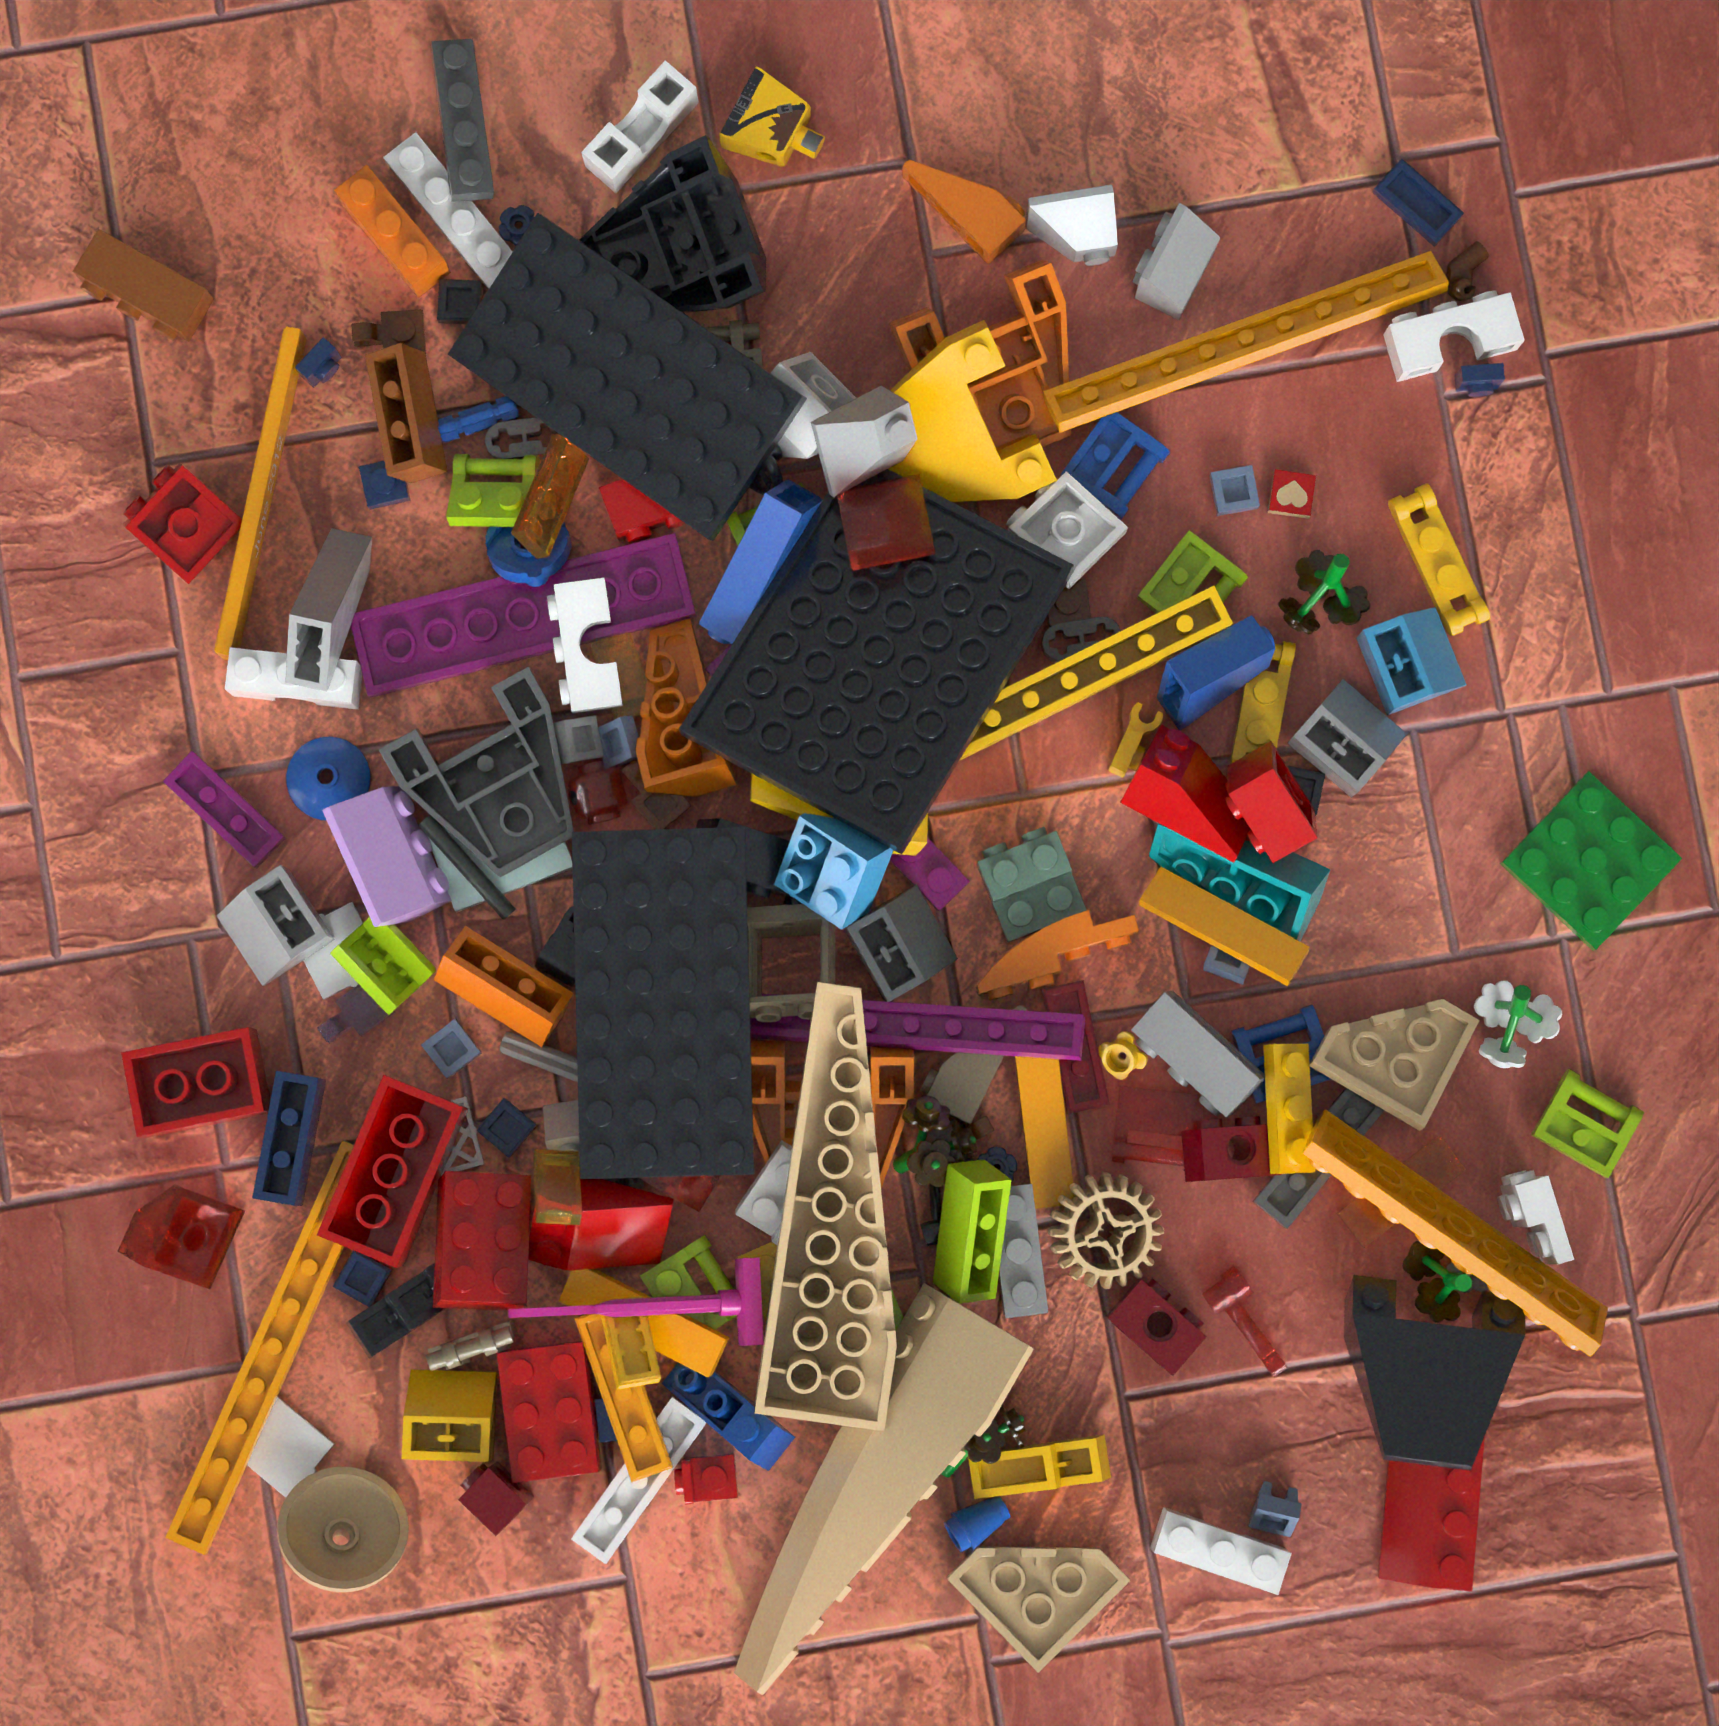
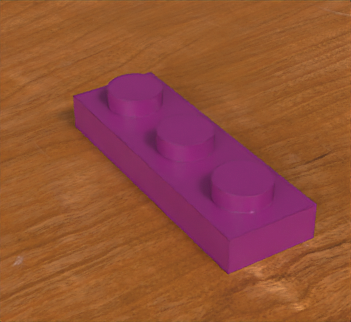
M193 751L163 780L175 794L256 869L286 839L284 835Z

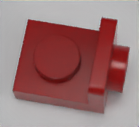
M735 1454L683 1458L681 1461L682 1469H674L676 1495H684L685 1505L700 1501L738 1498Z

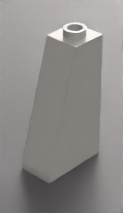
M331 528L289 614L285 683L327 692L370 572L372 537Z

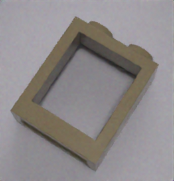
M804 904L748 907L751 1018H756L761 1022H776L784 1016H798L802 1019L811 1020L815 993L762 996L763 938L820 935V982L836 984L835 925Z

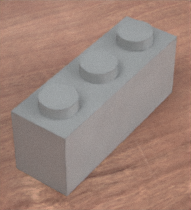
M1173 990L1164 992L1131 1029L1139 1037L1136 1040L1137 1045L1152 1058H1156L1159 1055L1169 1064L1170 1067L1167 1069V1072L1171 1077L1184 1087H1187L1189 1084L1202 1095L1199 1098L1200 1103L1215 1116H1218L1220 1113L1225 1117L1233 1115L1265 1080V1074Z
M1032 1184L1011 1186L999 1271L1003 1315L1005 1318L1048 1313Z

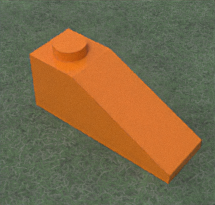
M910 159L903 164L902 177L988 265L1024 232L1026 219L1023 216L1025 211L1011 196L1005 199L995 189Z

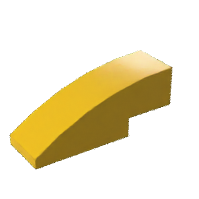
M1105 1434L1027 1445L1023 1448L1000 1450V1459L993 1464H987L983 1460L972 1462L968 1457L974 1499L1051 1490L1063 1486L1103 1482L1111 1478Z

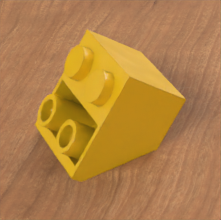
M411 1369L403 1414L401 1459L489 1462L494 1459L497 1372Z

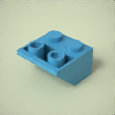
M1436 607L1398 616L1364 629L1356 637L1387 716L1467 685Z
M804 813L798 818L774 885L842 930L870 912L893 849L835 818Z

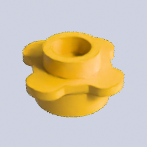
M1128 1031L1120 1032L1117 1035V1039L1111 1043H1102L1098 1050L1105 1069L1119 1080L1126 1079L1135 1068L1143 1069L1148 1062L1147 1055L1139 1051L1134 1043L1133 1034ZM1120 1052L1126 1054V1059L1120 1057Z

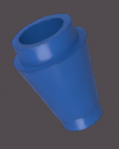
M995 1496L952 1512L951 1518L944 1522V1526L960 1552L968 1548L973 1551L998 1529L1004 1521L1011 1518V1515L1000 1496Z

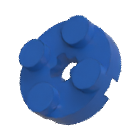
M535 504L532 527H489L486 533L487 556L495 572L506 580L526 583L532 587L545 584L549 576L555 574L565 564L572 548L571 538L562 517L553 509L543 505ZM532 538L536 539V545L529 549H522L519 544L521 541L529 542Z

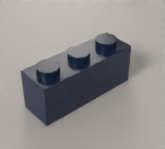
M276 1071L252 1199L303 1206L326 1079Z

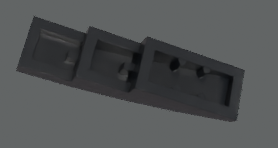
M435 1263L346 1323L369 1359L446 1309L433 1308Z

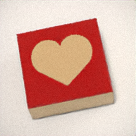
M1275 469L1272 477L1267 513L1309 519L1311 516L1316 475Z

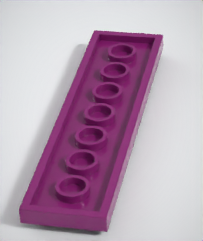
M673 533L569 559L555 574L549 576L545 584L538 587L497 577L355 613L351 629L368 697L372 698L555 652L553 638L561 637L559 620L550 621L547 601L548 595H555L554 584L605 578L611 623L590 627L583 634L580 645L696 617L676 534Z

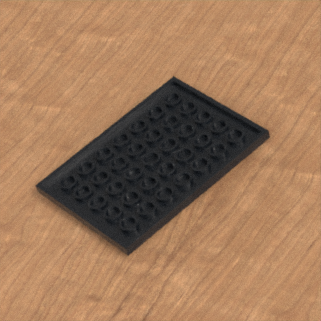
M889 469L835 497L831 496L828 492L680 726V734L894 851L903 854L1073 574L1074 564Z

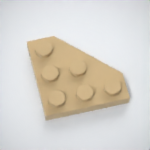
M1440 999L1405 1010L1403 1008L1371 1016L1365 1020L1334 1025L1325 1033L1309 1066L1420 1131L1425 1128L1480 1020L1448 1001Z
M978 1546L947 1576L950 1583L1038 1673L1130 1581L1113 1561L1097 1547Z

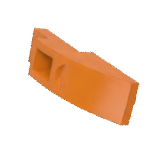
M1086 910L1044 927L1007 952L987 972L976 986L978 996L988 994L989 1001L1014 994L1012 986L1026 982L1029 983L1030 989L1055 983L1053 975L1062 971L1058 956L1065 954L1066 961H1072L1091 955L1089 947L1105 943L1107 950L1131 944L1130 936L1139 932L1135 915L1093 926L1090 912Z

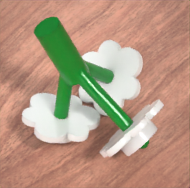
M1499 981L1495 985L1487 983L1482 987L1483 996H1479L1475 1000V1012L1479 1016L1484 1017V1024L1487 1027L1499 1025L1506 1028L1504 1037H1500L1497 1040L1489 1037L1485 1038L1479 1048V1053L1483 1057L1488 1058L1497 1067L1521 1068L1525 1065L1526 1050L1517 1047V1044L1512 1040L1515 1030L1522 1035H1527L1528 1039L1533 1043L1540 1042L1543 1037L1552 1039L1559 1033L1560 1025L1558 1020L1562 1016L1561 1008L1554 1005L1552 998L1545 994L1537 996L1533 1003L1529 1002L1531 990L1525 985H1519L1514 989L1508 981Z

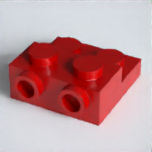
M179 463L175 469L168 464L152 480L151 483L156 489L146 500L139 495L125 509L123 515L128 519L123 526L186 583L190 584L241 528L242 519L182 464Z

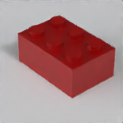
M245 1027L121 1052L136 1137L150 1138L268 1114L270 1097L257 1029Z
M445 1171L438 1179L433 1308L508 1311V1309L523 1308L527 1304L531 1175Z
M575 1341L498 1352L497 1360L512 1483L598 1473L602 1469L590 1362L583 1342Z

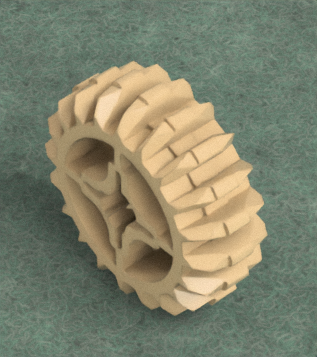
M1103 1172L1098 1186L1094 1177L1087 1175L1084 1179L1085 1190H1082L1076 1183H1072L1069 1187L1075 1196L1071 1200L1064 1195L1058 1197V1201L1065 1206L1063 1213L1057 1210L1051 1211L1050 1216L1059 1221L1060 1226L1049 1227L1048 1234L1061 1239L1050 1245V1249L1055 1254L1064 1253L1057 1262L1059 1266L1063 1269L1072 1266L1069 1276L1074 1280H1078L1084 1275V1284L1088 1287H1093L1099 1279L1101 1287L1110 1289L1114 1276L1120 1286H1127L1128 1279L1126 1273L1130 1272L1135 1278L1139 1279L1143 1276L1142 1271L1138 1268L1141 1262L1150 1267L1154 1265V1260L1147 1255L1149 1249L1153 1251L1162 1250V1245L1152 1240V1236L1164 1234V1227L1152 1224V1222L1162 1216V1213L1157 1208L1148 1209L1153 1204L1155 1198L1149 1193L1141 1195L1143 1186L1135 1181L1128 1187V1178L1122 1174H1119L1113 1183L1111 1174ZM1114 1197L1126 1200L1135 1214L1113 1216L1109 1208L1105 1206L1103 1198ZM1088 1206L1090 1210L1089 1221L1084 1227L1077 1229V1234H1075L1077 1220ZM1104 1220L1114 1227L1113 1232L1109 1231L1112 1235L1107 1238L1108 1241L1098 1235V1231L1103 1230L1101 1225L1105 1223ZM1137 1227L1134 1243L1124 1255L1122 1249L1123 1241L1128 1235L1136 1232L1135 1228ZM1084 1245L1088 1248L1100 1246L1103 1253L1108 1257L1109 1263L1098 1264L1086 1261L1082 1258L1077 1248Z

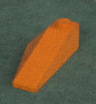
M691 619L650 630L645 669L646 689L640 711L642 717L640 738H637L636 755L646 792L697 797L737 785L730 761L682 736L679 731L680 726L709 682Z

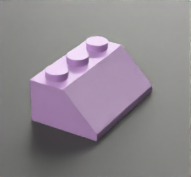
M399 786L381 787L322 810L374 927L411 922L452 901L447 891L449 890L447 877L440 868H437L430 853L432 851L431 842L423 830L419 828L413 815L415 811L414 804L410 796L405 791H402Z

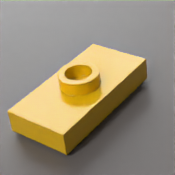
M643 1295L625 1299L643 1298ZM601 1315L616 1389L658 1383L661 1380L648 1316L609 1317Z

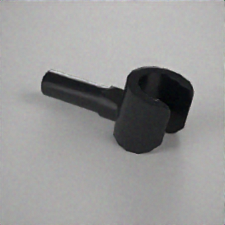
M929 1184L930 1212L933 1220L922 1223L920 1226L926 1245L932 1246L938 1244L942 1211L940 1187Z

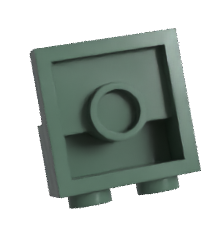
M1045 827L1022 835L1024 843L1011 849L1007 848L1005 842L982 851L984 859L976 864L1007 943L1037 932L1061 919L1087 910L1072 875V868L1057 831L1047 834Z

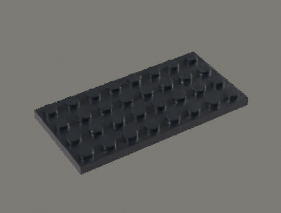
M539 213L536 214L448 353L449 356L705 538L712 541L715 540L807 400L805 396Z
M745 827L572 832L580 1179L755 1174Z

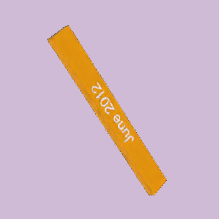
M286 326L283 329L214 648L215 653L225 660H228L230 647L240 648L299 378V373L295 367L303 359L307 341L301 329Z

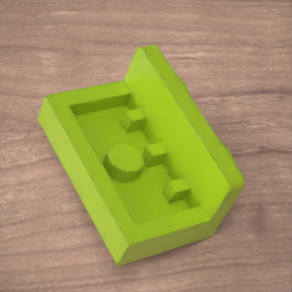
M370 916L330 952L336 961L388 1015L436 972L435 966L395 924L374 927Z

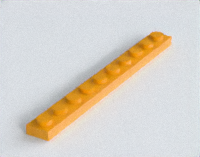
M1428 251L1043 391L1044 402L1060 433L1448 292V280L1433 253Z
M342 1140L166 1534L165 1538L200 1554H208L344 1248L342 1245L317 1236V1233L354 1144Z

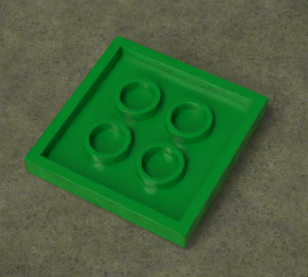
M1588 771L1500 864L1594 951L1599 948L1679 863L1682 857Z

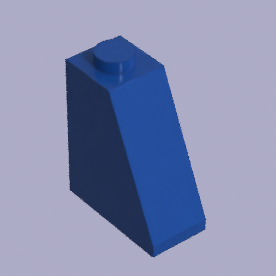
M1251 615L1167 660L1156 698L1179 731L1189 726L1270 666L1275 651V642L1272 634L1265 626H1260Z

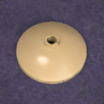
M331 1467L317 1471L301 1480L285 1498L277 1524L279 1547L289 1567L307 1583L333 1592L362 1590L375 1585L387 1577L402 1558L409 1532L406 1509L396 1491L379 1476L354 1467ZM336 1536H344L348 1540V1543L345 1545H337L333 1541V1538Z

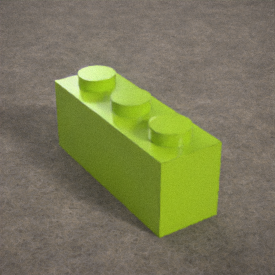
M986 1160L951 1163L947 1166L933 1283L959 1304L996 1299L1012 1179Z

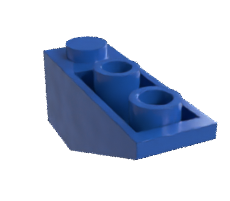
M677 1363L661 1383L748 1460L767 1471L772 1468L795 1438L773 1417L755 1414L754 1402L716 1371H714L711 1377L707 1378Z

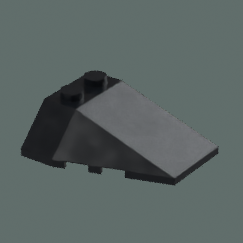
M706 135L668 153L660 161L661 165L645 181L640 180L632 188L633 192L617 208L612 207L579 239L582 243L683 313L728 309L766 291V256L740 185L710 138Z

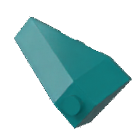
M1159 823L1149 853V857L1161 867L1298 941H1301L1320 903L1331 870L1294 852L1272 863L1266 852L1259 854L1251 841L1246 840L1233 863Z

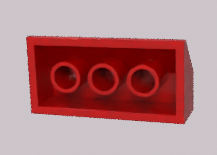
M383 1075L317 1236L395 1268L403 1267L469 1108Z
M1485 1436L1471 1470L1388 1460L1378 1570L1379 1579L1429 1588L1472 1592Z

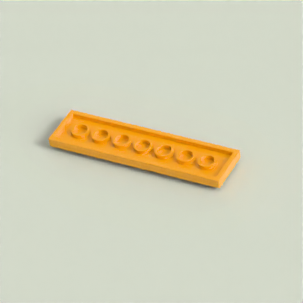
M1324 1109L1315 1121L1302 1152L1303 1155L1308 1157L1309 1163L1315 1169L1322 1173L1332 1174L1342 1181L1344 1187L1355 1197L1369 1200L1379 1208L1381 1214L1386 1219L1396 1224H1403L1415 1233L1416 1238L1423 1245L1430 1249L1437 1248L1451 1258L1452 1263L1457 1269L1465 1274H1473L1485 1282L1495 1296L1503 1300L1509 1299L1522 1308L1524 1314L1532 1322L1538 1325H1546L1559 1334L1561 1341L1569 1348L1576 1351L1581 1350L1590 1357L1596 1352L1602 1343L1608 1307L1331 1112Z

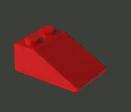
M1161 724L1120 803L1233 863L1243 846L1247 832L1250 830L1243 817L1237 820L1230 811L1225 800L1228 792L1224 783L1228 782V780L1202 747L1190 740L1183 732L1169 729Z
M549 1165L535 1204L529 1237L528 1260L566 1271L659 1264L662 1258L674 1199L604 1179H580V1173Z

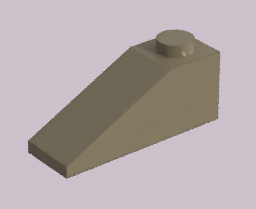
M1018 1005V1006H1017L1016 1008H1014L1013 1010H1024V1011H1026L1027 1008H1025V1007H1023V1006H1021V1005ZM957 1052L943 1062L939 1071L934 1068L930 1069L920 1091L928 1094L927 1096L935 1097L941 1105L947 1106L950 1109V1116L970 1125L1004 1055Z

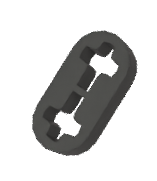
M535 417L494 424L486 433L485 444L489 454L494 459H523L525 455H539V458L543 459L559 454L565 446L566 438L549 427L552 434H558L557 438L551 439V446L543 447L540 440L528 441L530 437L540 436L542 428L549 427ZM504 432L508 433L510 439H523V442L510 444L508 452H502L499 446L494 445V442L500 440V434Z
M1094 617L1059 623L1051 626L1045 632L1041 640V649L1048 660L1057 663L1098 643L1099 641H1084L1085 636L1096 633L1097 626H1103L1105 632H1112L1113 635L1121 631L1120 627L1113 619L1108 617ZM1055 633H1062L1064 639L1078 638L1079 643L1067 646L1066 654L1060 655L1057 648H1050L1049 642L1055 639Z

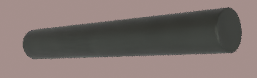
M429 815L418 825L503 920L516 910L435 818Z

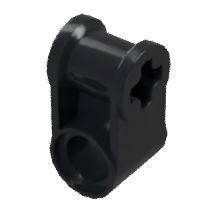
M573 906L566 911L535 963L536 968L570 987L575 984Z

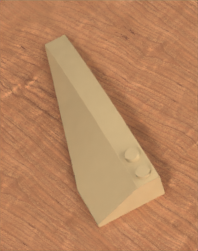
M817 981L764 1333V1345L762 1347L756 1388L755 1414L884 1431L897 1341L862 994L860 987Z
M925 1283L922 1285L896 1330L897 1349L885 1430L879 1431L841 1426L798 1511L763 1592L734 1674L760 1694H764L798 1654L797 1644L805 1635H814L824 1623L821 1616L834 1600L842 1602L852 1590L849 1583L860 1570L867 1572L911 1520L910 1510L922 1499L927 1500L938 1488L935 1480L948 1465L955 1467L965 1456L966 1452L962 1448L975 1434L981 1437L990 1426L1034 1348Z

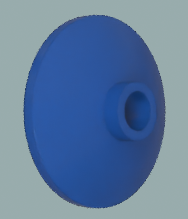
M320 737L307 742L293 755L287 769L286 784L292 801L302 812L312 818L327 821L322 811L323 809L369 792L371 773L365 756L355 745L337 737ZM325 769L332 770L334 775L333 780L329 784H321L319 781V775Z

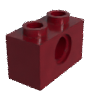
M1260 1116L1235 1118V1126L1223 1127L1222 1119L1196 1121L1197 1129L1181 1131L1185 1182L1282 1175L1270 1174L1267 1124H1261ZM1229 1140L1234 1145L1233 1157L1228 1153Z
M1153 1278L1147 1284L1142 1279H1137L1105 1318L1173 1376L1207 1337L1199 1330L1204 1323L1186 1307L1178 1312L1167 1302L1171 1294ZM1157 1311L1166 1313L1170 1320L1168 1331L1160 1336L1152 1335L1147 1328L1149 1316Z
M497 1461L490 1467H487L484 1463L478 1466L460 1485L466 1492L458 1500L497 1536L534 1496L521 1483H512L511 1474Z

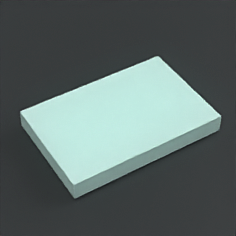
M443 827L503 895L573 869L570 852L566 842H563L508 874L499 877ZM429 838L437 865L447 877L449 883V890L447 891L455 912L457 913L486 902Z

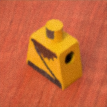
M757 66L719 134L722 148L781 167L787 164L794 149L815 159L822 148L825 136L806 127L811 118L810 105Z

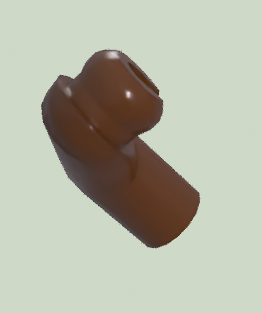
M1478 241L1474 242L1447 265L1448 294L1456 301H1467L1474 296L1476 286H1472V270L1489 258L1487 250Z

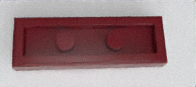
M1084 981L1041 989L1046 1012L1083 1014L1085 1017L1081 1061L1059 1059L1067 1114L1109 1106L1110 1103Z

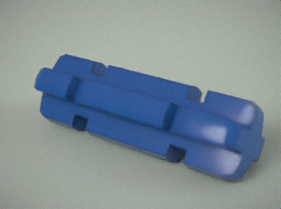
M507 396L495 399L496 404L494 405L487 402L458 412L459 417L453 418L452 415L440 418L438 419V429L443 442H450L459 439V434L465 432V435L468 436L488 429L496 424L498 420L511 421L517 419L519 412L516 403Z

